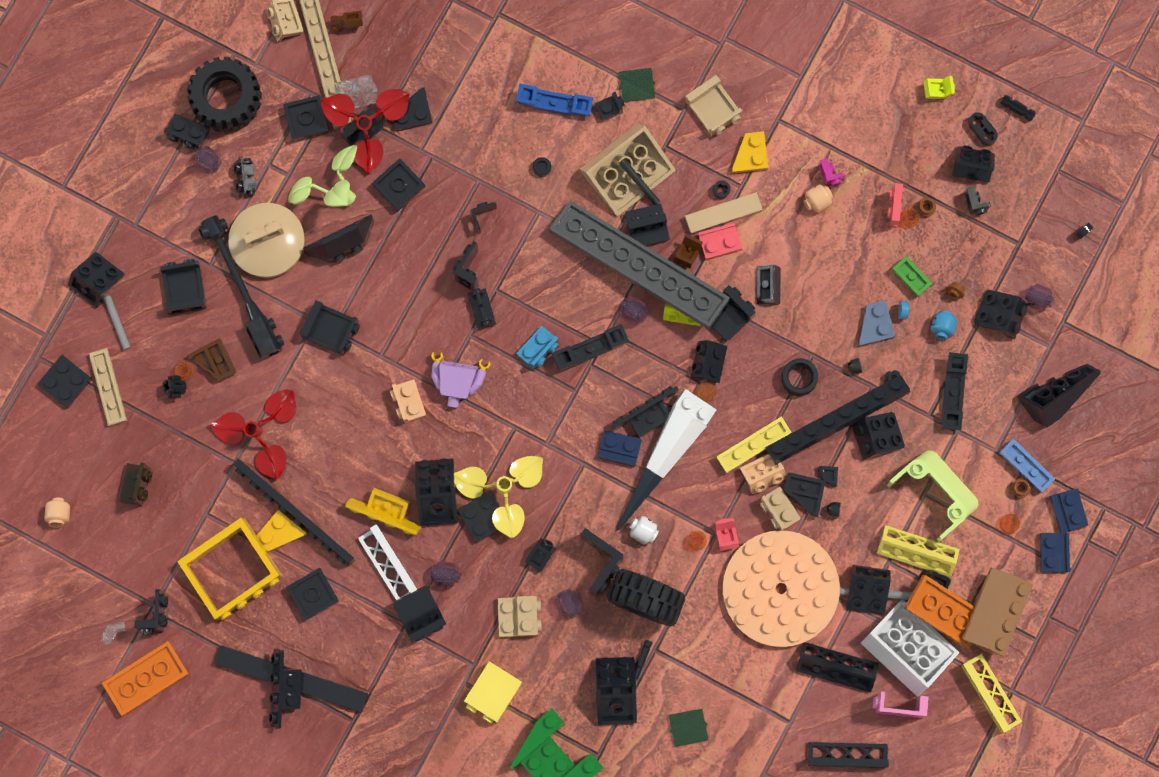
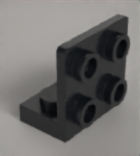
M475 241L471 245L468 244L463 251L464 257L461 261L458 260L453 267L455 281L471 291L479 287L476 274L468 269L478 253V245Z
M94 252L71 272L68 286L98 308L102 304L105 292L122 279L124 273L99 253Z
M852 565L846 609L884 615L891 582L890 570Z

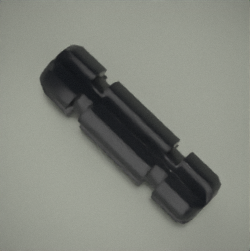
M1004 95L1000 102L1003 106L1010 107L1009 109L1018 115L1025 116L1024 118L1032 121L1036 115L1034 110L1027 109V106L1015 99L1013 101L1012 97Z

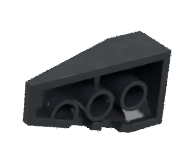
M1085 364L1066 372V376L1058 379L1054 377L1048 379L1049 383L1041 386L1035 384L1017 397L1032 419L1047 428L1063 417L1101 372L1093 366Z

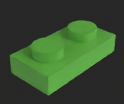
M907 256L892 268L893 272L917 297L932 285V282Z

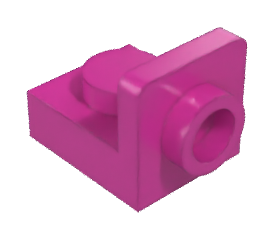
M828 158L820 160L819 168L825 186L831 185V187L840 185L845 178V174L833 175L835 174L833 164L829 163Z

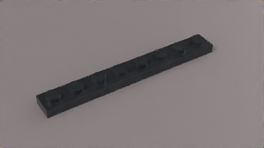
M899 375L765 447L774 464L777 465L911 393L910 388L902 376Z
M237 458L233 463L236 467L235 472L242 478L246 475L251 480L249 484L256 490L261 488L266 492L263 496L271 503L275 500L279 504L278 509L285 515L290 513L294 517L292 521L299 527L304 525L309 529L306 533L314 540L319 538L323 542L321 546L328 552L333 550L338 554L335 558L343 565L348 563L351 566L355 561L353 556Z

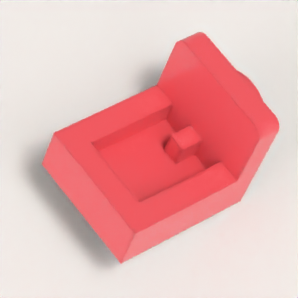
M724 518L715 521L720 551L738 548L739 541L734 518Z

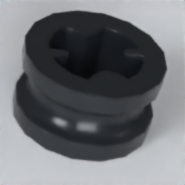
M718 181L714 185L713 194L718 199H724L729 195L731 187L726 181ZM718 186H721L722 188H723V187H726V189H725V192H726V193H725V194H723L722 192H719V193H718V192H717V190L719 189Z

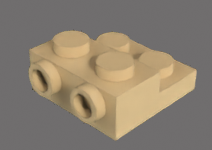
M537 596L498 598L499 638L538 636V631H542L541 620L537 618V612H541V600H537Z

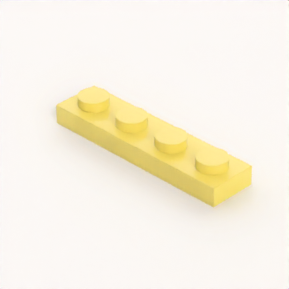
M781 416L716 458L727 474L766 450L765 447L792 432Z

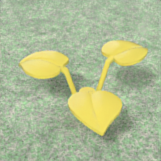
M527 456L517 459L510 467V474L515 479L502 476L497 482L485 485L487 476L481 468L468 467L454 473L455 486L462 495L470 499L482 496L483 489L495 486L497 492L504 495L505 507H498L494 511L492 517L493 524L498 531L510 538H514L521 531L525 516L523 509L519 505H508V493L511 491L512 483L517 481L524 488L536 486L542 477L543 458Z

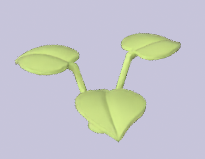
M349 146L341 150L334 157L332 169L337 171L341 181L337 182L331 190L328 191L315 184H311L312 178L304 177L298 180L292 187L288 202L292 204L303 202L309 196L311 188H315L326 193L324 203L327 206L341 207L352 204L356 195L350 190V183L344 180L342 171H346L353 163L357 146Z

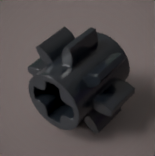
M176 375L168 376V379L163 382L162 386L163 392L168 394L170 399L181 398V395L185 394L187 388L186 382L181 380V376Z

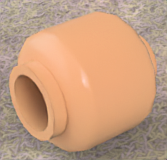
M816 185L806 192L804 203L808 210L812 209L814 212L819 213L831 206L833 195L827 186Z
M53 498L52 501L46 503L44 520L49 523V526L59 528L69 522L70 505L63 498Z

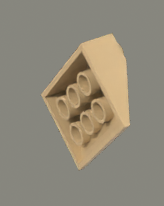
M639 123L580 168L589 184L616 216H619L645 195L619 164L621 160L625 159L651 190L676 171L646 126Z

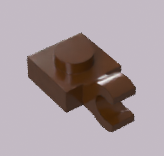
M362 10L343 13V16H331L330 22L338 23L337 25H332V31L337 32L343 26L344 28L351 29L363 26Z

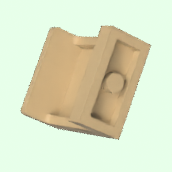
M717 75L685 96V102L711 137L714 134L719 135L726 130L725 127L730 123L732 125L737 123L741 119L740 116H742L743 112L741 108L738 109L721 86V80Z

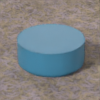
M900 300L898 319L906 320L909 314V302Z

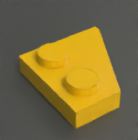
M764 131L745 133L732 168V174L768 170Z
M278 510L256 536L264 548L271 552L282 545L305 537L307 533Z

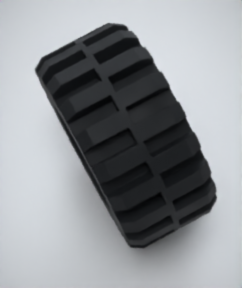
M216 57L213 58L214 61L211 63L207 60L203 63L204 67L200 68L198 66L195 70L196 75H191L189 79L191 85L189 84L187 87L189 93L187 97L190 107L196 118L204 126L212 127L214 131L220 132V129H223L224 132H230L232 128H235L236 131L240 130V125L245 124L247 126L250 123L249 119L251 117L254 119L257 115L256 110L260 109L262 93L254 72L250 70V67L242 64L236 58L232 61L230 57H224V60ZM223 80L237 82L242 89V95L234 106L227 109H216L209 104L207 96L213 85Z
M620 569L616 572L607 594L608 601L648 620L670 627L677 623L686 600L685 595L677 589L650 577L625 569Z

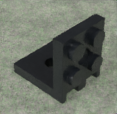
M443 458L440 460L416 461L415 491L420 526L458 523L454 459ZM441 505L442 508L434 509L433 506Z
M584 528L580 534L581 539L610 559L590 588V593L597 597L599 593L603 595L609 586L607 581L610 577L614 579L616 572L620 570L619 564L623 560V554Z
M595 658L598 725L637 723L635 658ZM614 705H620V706H622V707H620V708H613L612 706H614Z

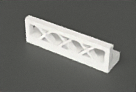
M377 524L371 527L369 532L358 538L396 600L399 599L396 593L397 584L406 585L409 590L407 594L417 590ZM373 534L377 539L375 548L368 547L364 542L366 538ZM377 551L386 553V564L376 561ZM387 567L396 569V581L386 577Z

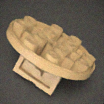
M260 203L245 209L237 216L231 226L228 242L231 255L242 270L256 277L272 278L288 272L296 265L304 250L305 235L299 219L289 209L275 203Z

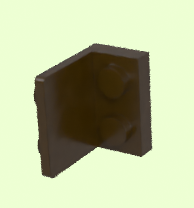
M141 462L140 465L127 463L119 496L120 502L140 506L143 505V501L146 502L148 497L147 483L151 482L153 473L150 471L151 468L145 463Z

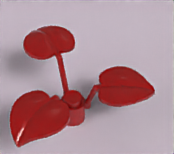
M390 89L382 92L376 100V104L381 110L371 116L361 115L356 117L351 114L355 109L353 100L345 94H335L323 98L321 106L325 116L331 123L337 126H345L349 122V117L357 121L358 128L364 130L366 141L359 140L354 144L357 146L354 161L367 173H370L380 164L384 151L378 139L369 140L367 130L372 126V119L383 113L388 120H399L407 111L410 95L408 92L400 89Z
M282 390L268 398L265 403V411L272 415L269 418L259 420L257 423L249 421L245 424V420L240 414L229 412L212 422L210 427L220 440L228 444L240 443L243 440V432L247 436L255 438L265 448V450L259 451L256 455L255 465L257 469L266 476L278 479L286 468V453L279 445H272L268 448L260 438L263 432L261 425L274 418L281 423L290 421L294 417L297 408L293 390Z

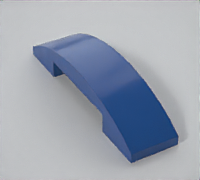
M519 83L516 103L553 113L590 116L593 97L556 93L537 89L538 87Z

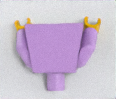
M435 352L431 355L434 362L432 363L431 377L436 388L440 390V394L449 396L447 404L449 407L457 408L459 407L460 398L467 399L469 395H473L482 386L486 371L490 368V362L487 367L481 365L483 359L479 361V366L444 361L442 352L439 359H435Z

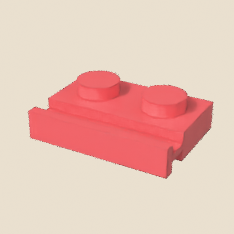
M895 183L894 188L890 189L889 200H892L891 207H888L887 218L890 219L889 227H897L900 221L903 184Z
M735 223L698 233L700 241L703 242L701 247L705 260L742 250Z

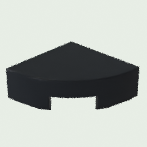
M819 466V474L826 481L825 483L837 487L838 467Z

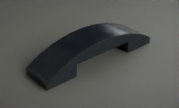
M622 324L605 330L602 334L573 346L557 350L552 353V356L559 371L610 352L629 342V339Z
M953 352L948 354L943 396L942 429L959 431L962 429V408L968 354Z

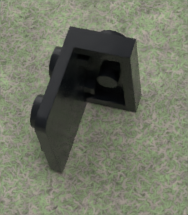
M730 285L723 290V294L730 297V300L711 326L725 341H729L755 317L756 313L753 304L748 300L745 302L741 298V292L736 287L732 288Z
M986 290L974 323L980 327L1001 331L1006 337L1015 340L1016 335L1020 332L1022 319L1027 313L1028 304L1020 296Z
M893 412L865 417L852 424L863 460L882 453L901 450L905 447L896 416Z
M423 586L393 602V606L411 642L420 641L427 634L438 632L446 625L444 617L427 586Z
M155 590L154 620H135L134 628L143 633V635H155V632H164V627L168 625V617L165 615V608H168V596H165L162 590Z

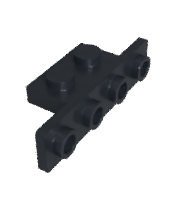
M670 386L661 392L662 395L658 398L653 396L645 402L646 405L639 408L637 406L630 410V415L625 418L620 416L612 422V431L614 432L630 422L638 437L641 438L667 421L669 411L663 401L678 393L679 389L677 386L674 388Z
M277 648L274 649L271 655L273 673L270 676L272 693H270L269 697L271 704L269 723L271 727L281 729L282 709H300L302 670L283 669L284 650Z

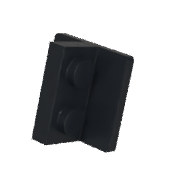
M966 145L958 146L952 175L990 183L992 171L995 168V154L987 149L976 150Z
M661 204L625 212L631 238L645 246L670 239L666 214L663 212Z

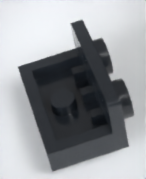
M369 108L367 111L363 110L357 117L361 115L371 116L375 113ZM376 117L372 119V126L367 130L369 140L383 129V125ZM356 120L353 123H348L343 128V139L350 146L359 140L366 141L364 130L358 128Z
M711 340L699 341L695 349V360L691 367V378H701L713 383H720L728 346Z

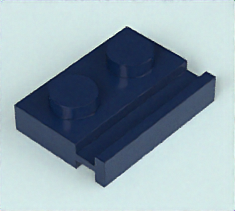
M604 430L598 458L635 467L642 439Z
M1078 488L1050 495L1060 533L1089 526Z
M1040 533L1041 572H1070L1069 533Z

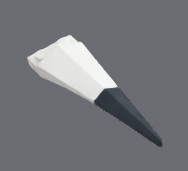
M685 388L672 406L653 453L617 526L618 530L623 527L703 432L716 412L715 408Z

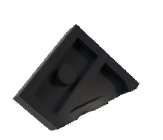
M425 87L409 97L405 115L399 120H393L396 131L432 123Z
M788 472L784 493L814 517L818 518L826 481Z

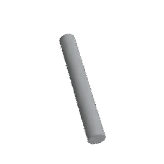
M106 296L103 299L123 350H128L131 346L111 296Z

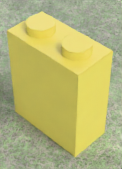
M489 661L464 700L467 703L466 708L474 713L478 710L484 714L482 718L491 724L494 721L498 723L523 683Z

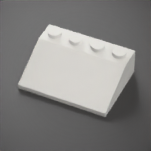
M901 599L861 644L919 697L960 652L932 626L905 610L904 607L907 603Z

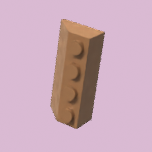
M990 567L962 640L990 654L1005 657L1033 584L1012 574Z

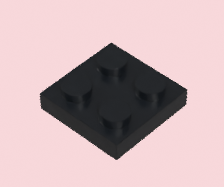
M320 95L283 104L292 141L329 132L326 117L321 106Z
M400 158L372 182V185L397 211L403 208L426 187Z
M61 355L38 385L69 408L92 378L65 356Z
M492 491L457 509L476 544L498 532L493 524L492 517L494 511L500 505Z
M321 568L314 570L286 587L305 621L340 602Z

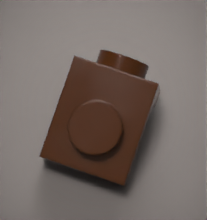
M686 234L673 261L691 269L703 242Z

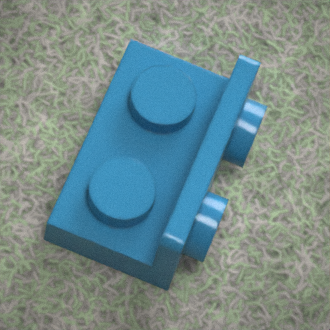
M541 326L516 355L533 370L536 367L540 368L546 361L545 357L549 352L552 354L559 347L557 344L559 338L553 336L547 329Z

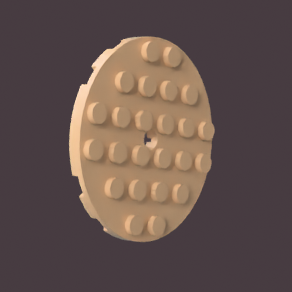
M770 531L748 540L732 556L724 575L723 597L730 618L742 633L756 642L767 646L792 647L813 639L831 621L839 601V577L828 553L814 540L792 531ZM782 583L787 587V591L784 594L776 592L775 588L778 584Z

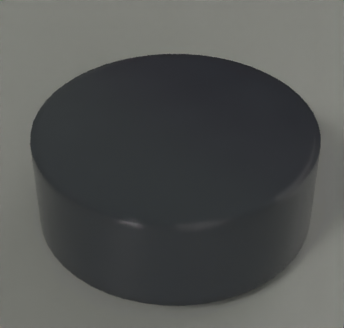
M539 157L533 162V172L537 176L545 177L550 174L552 167L551 162L547 158Z
M1088 222L1074 235L1078 239H1082L1093 229V226Z

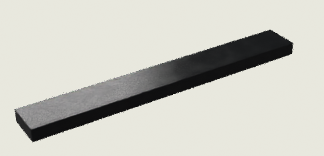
M222 645L219 648L214 663L270 682V676L273 673L271 661ZM286 666L283 667V669H292ZM302 672L301 693L363 712L368 693Z

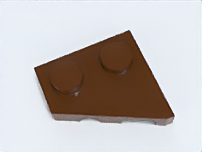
M220 338L187 355L189 359L193 360L220 382L237 373Z

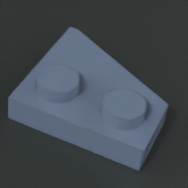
M886 300L866 306L859 347L896 337Z

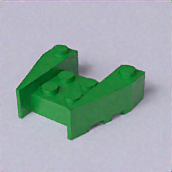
M552 708L536 722L510 766L513 770L521 763L533 777H595L604 769L591 753L575 766L556 744L551 736L564 726L565 722Z

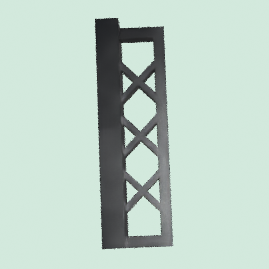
M805 642L802 645L796 671L871 693L879 663ZM805 651H813L816 655L806 654ZM825 656H830V657H832L834 660H833V661L827 660V659L825 658ZM844 662H851L853 666H848ZM863 667L872 668L873 672L865 671Z
M809 742L808 766L888 768V744ZM813 746L822 747L827 753L822 758L813 757ZM835 747H841L846 754L842 758H835L830 752ZM845 747H852L849 751L845 749ZM855 747L861 748L866 753L861 759L854 758L850 754ZM874 748H883V759H874L869 753Z

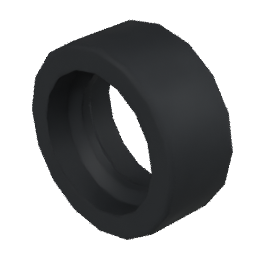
M796 358L790 361L782 372L784 388L795 396H804L811 393L818 382L816 366L804 358ZM797 366L807 368L811 374V381L804 388H796L789 381L790 371Z

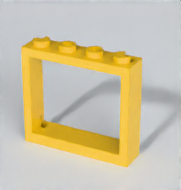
M245 518L238 519L177 561L215 620L222 619L223 621L229 618L233 610L236 608L238 610L242 609L248 604L247 601L252 597L254 599L258 598L264 593L263 590L265 588L275 586L279 579L283 577ZM243 530L271 574L217 610L189 566Z

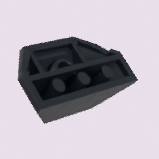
M370 214L303 247L306 255L330 263H339L345 260L346 256L351 253L353 255L360 253L368 242L374 224L373 216Z

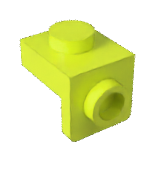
M947 76L944 79L927 78L923 81L926 99H946L955 94L952 76Z

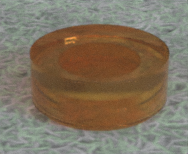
M702 383L697 389V397L706 403L711 402L716 396V388L711 383Z
M1006 514L1000 520V528L1007 534L1016 532L1020 527L1019 518L1014 514Z

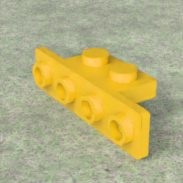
M377 488L372 490L368 504L353 498L346 502L345 507L349 508L351 512L367 515L369 519L382 521L392 528H400L406 534L417 535L421 529L419 524L404 519L410 501Z

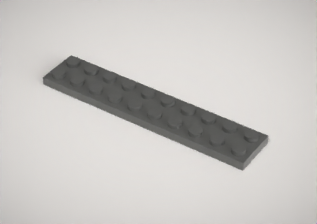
M571 200L549 228V232L708 330L730 300V297Z

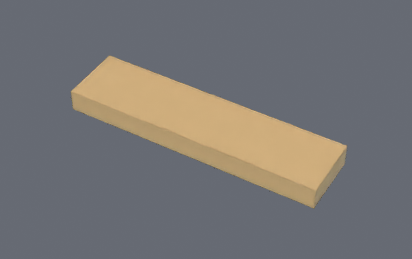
M756 192L685 215V220L690 234H694L762 212L763 209Z
M106 348L89 353L108 426L128 422L109 350Z

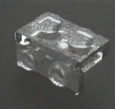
M370 75L334 83L336 93L348 95L353 100L355 108L376 103L378 98L377 87Z

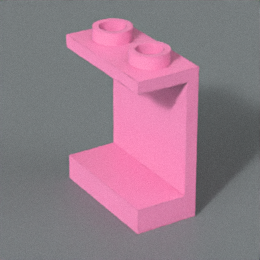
M881 691L873 699V709H876V714L924 718L927 716L929 696L917 697L915 711L884 708L885 692Z

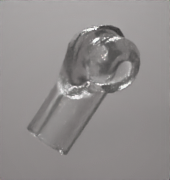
M125 621L107 625L101 636L102 642L109 645L114 640L117 632L127 630Z

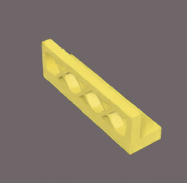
M885 525L877 554L922 569L934 570L941 575L951 578L957 564L960 549ZM887 533L895 535L897 538L888 537ZM907 540H911V541H913L915 544H914V545H913V544H910V543L907 542ZM926 546L932 547L934 550H928ZM944 552L953 554V557L946 556Z
M982 654L961 665L1001 734L1022 722ZM978 660L981 661L984 666L982 674L977 673L972 663ZM984 678L993 681L992 691L987 690L983 683ZM994 695L1002 696L1004 700L1002 708L996 705L993 700ZM1004 711L1012 713L1016 721L1008 725L1003 717Z

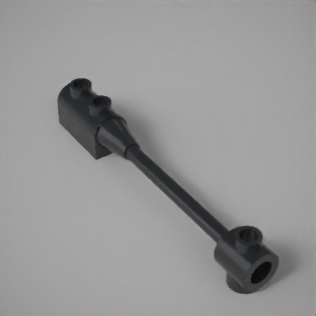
M217 215L211 216L201 222L198 230L203 240L208 239L209 241L216 242L243 297L250 321L246 322L245 329L260 360L263 361L280 353L284 341L281 335L276 336L273 329H276L274 320L272 318L268 319L251 299L222 239L226 234L225 229H228L225 219H219Z

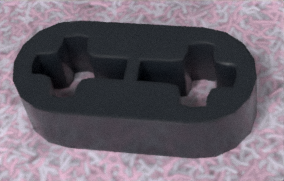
M980 112L973 113L968 121L970 129L982 144L986 146L993 145L998 138L997 131L985 115ZM974 118L982 120L980 125L973 124ZM986 133L988 135L993 134L992 140L985 139Z

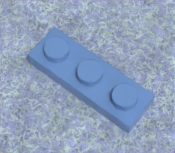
M1012 439L999 453L1040 493L1055 480L1015 439Z

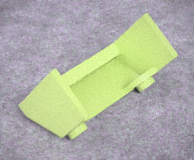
M928 450L922 453L887 484L890 488L906 473L914 479H921L928 474L951 499L953 504L948 508L947 516L953 525L936 539L937 542L945 538L978 507V500L934 451Z

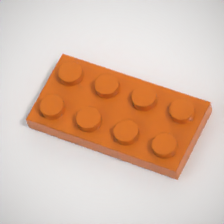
M922 575L904 609L963 647L970 648L971 644L962 640V637L975 606L930 577Z
M167 641L102 682V685L121 716H125L189 675V672L171 643Z

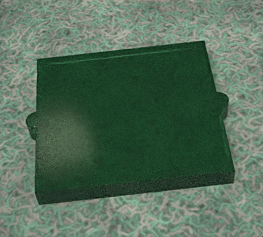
M651 68L619 72V89H621L624 102L655 99V81H653Z
M703 709L669 715L670 733L673 735L675 747L708 741L707 723L704 720Z

